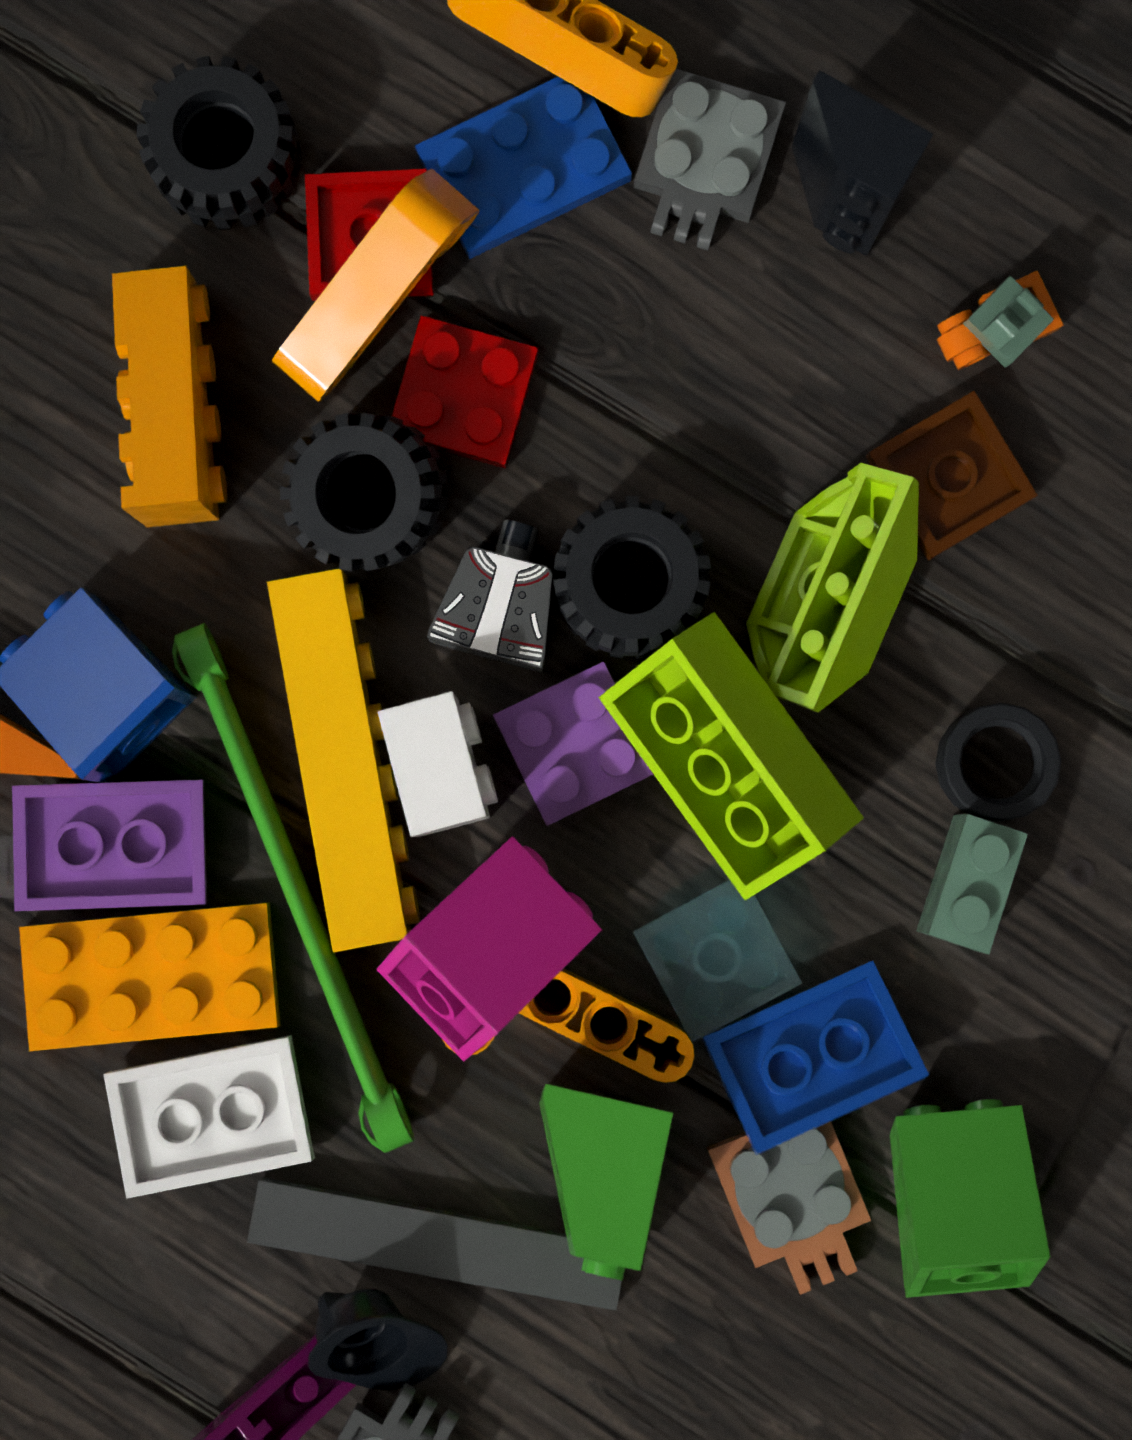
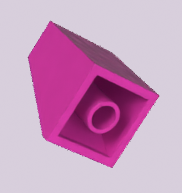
M512 836L416 925L376 970L445 1043L465 1061L498 1034L602 929L593 920V914L589 906L576 894L566 892L549 875L548 866L544 859L532 848L522 846Z

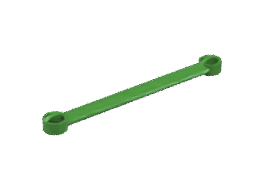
M205 623L175 635L172 649L175 668L185 682L198 691L202 690L364 1091L359 1108L361 1129L369 1142L383 1153L414 1142L413 1129L404 1104L393 1083L388 1084L337 956L332 951L331 941L225 682L229 677L218 645ZM179 654L181 656V659L183 661V664L186 668L189 677L186 676L180 668L178 659ZM365 1113H366V1117H367V1119H368L369 1125H370V1127H371V1130H372V1132H373V1134H374V1137L369 1133V1131L367 1130V1128H366V1126H365V1121H364V1114H365Z

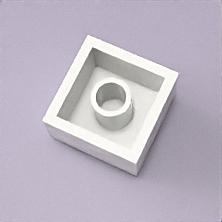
M451 691L377 711L411 837H422L490 818L487 805L497 803L498 799L489 766L487 767L486 764L476 766L471 745L482 743L476 716L470 703L460 705L458 698Z

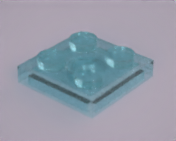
M729 879L632 931L692 1043L802 984L755 895L744 900Z

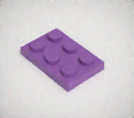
M204 780L12 786L14 911L207 904Z

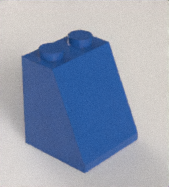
M81 587L75 594L67 591L55 599L44 612L43 616L47 621L31 637L26 634L18 637L0 655V662L2 663L0 666V686L82 780L111 783L197 697L95 594Z

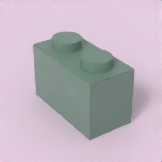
M970 814L953 815L916 932L989 955L1028 834Z

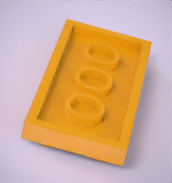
M270 902L19 927L29 1051L277 1028L281 1025Z

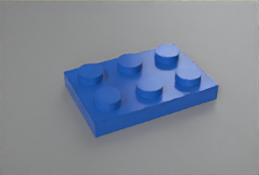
M559 76L415 145L416 153L424 169H427V171L434 169L480 210L475 220L459 238L469 259L630 182L632 173L594 97Z
M873 960L703 1037V1043L756 1156L929 1076Z

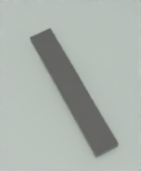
M261 1177L258 1181L247 1243L617 1311L622 1281L581 1271L584 1258L570 1254L566 1233L271 1178Z

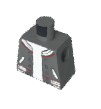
M503 520L495 552L472 546L467 548L429 628L427 638L430 643L543 673L553 569L530 562L539 532L537 528L516 521Z

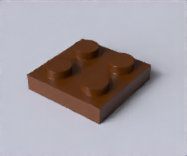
M975 391L873 449L865 456L872 466L914 477L919 482L918 545L928 561L1038 496Z

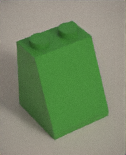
M545 1084L539 1105L570 1254L584 1258L581 1271L623 1281L625 1268L641 1271L673 1113Z
M986 1099L972 1102L965 1106V1110L941 1112L939 1106L920 1105L906 1109L903 1112V1116H896L890 1132V1145L906 1298L1030 1287L1049 1260L1050 1252L1022 1105L1003 1107V1103L1000 1100Z

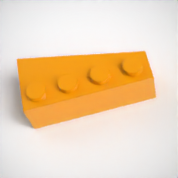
M187 266L112 273L115 347L120 359H128V369L119 370L118 377H116L117 400L125 420H131V431L118 434L119 458L122 463L125 462L129 479L133 481V486L121 487V508L147 528L219 520L218 503L227 502V485L223 466H214L212 443L221 442L222 435L217 405L208 404L206 382H215L216 369L212 347L210 344L203 345L201 322L210 321V305L205 284L197 285Z

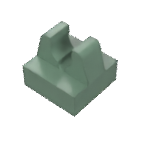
M1009 276L967 318L963 325L1006 368L1044 331L1054 318L1027 288L1023 289Z

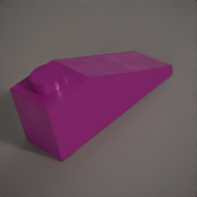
M315 1334L221 1412L192 1440H299L356 1385L337 1379H326L315 1376L308 1368V1357L317 1344Z

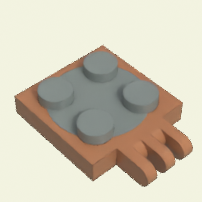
M831 1122L757 1156L745 1132L707 1147L755 1268L784 1257L800 1295L811 1291L810 1279L803 1266L814 1263L823 1286L835 1281L826 1257L832 1254H837L838 1264L846 1276L858 1272L843 1232L867 1223L871 1219Z

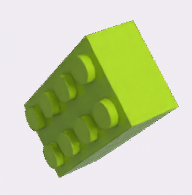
M715 612L671 639L598 697L744 900L749 899L825 852L864 819Z

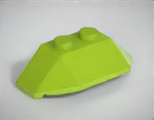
M859 463L847 472L848 477L826 488L794 513L746 623L753 657L759 674L777 698L819 713L869 673L917 562L919 482L914 477Z

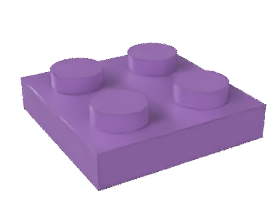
M604 661L493 715L546 826L654 775L598 698L615 684Z

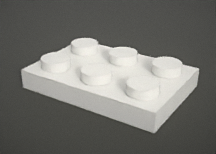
M291 1035L109 1071L103 1074L126 1199L311 1162L315 1158Z

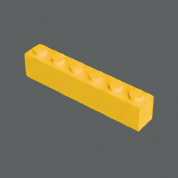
M342 569L268 581L267 586L332 951L339 952L402 940L411 931L410 924L420 923V915L414 886L403 888L399 863L408 862L409 854L403 825L392 826L388 802L397 801L398 793L392 765L381 766L377 741L385 740L377 711H381L382 706L380 703L370 705L366 680L376 679L375 664L370 643L359 644L355 620L365 618L359 582L348 583L347 575Z

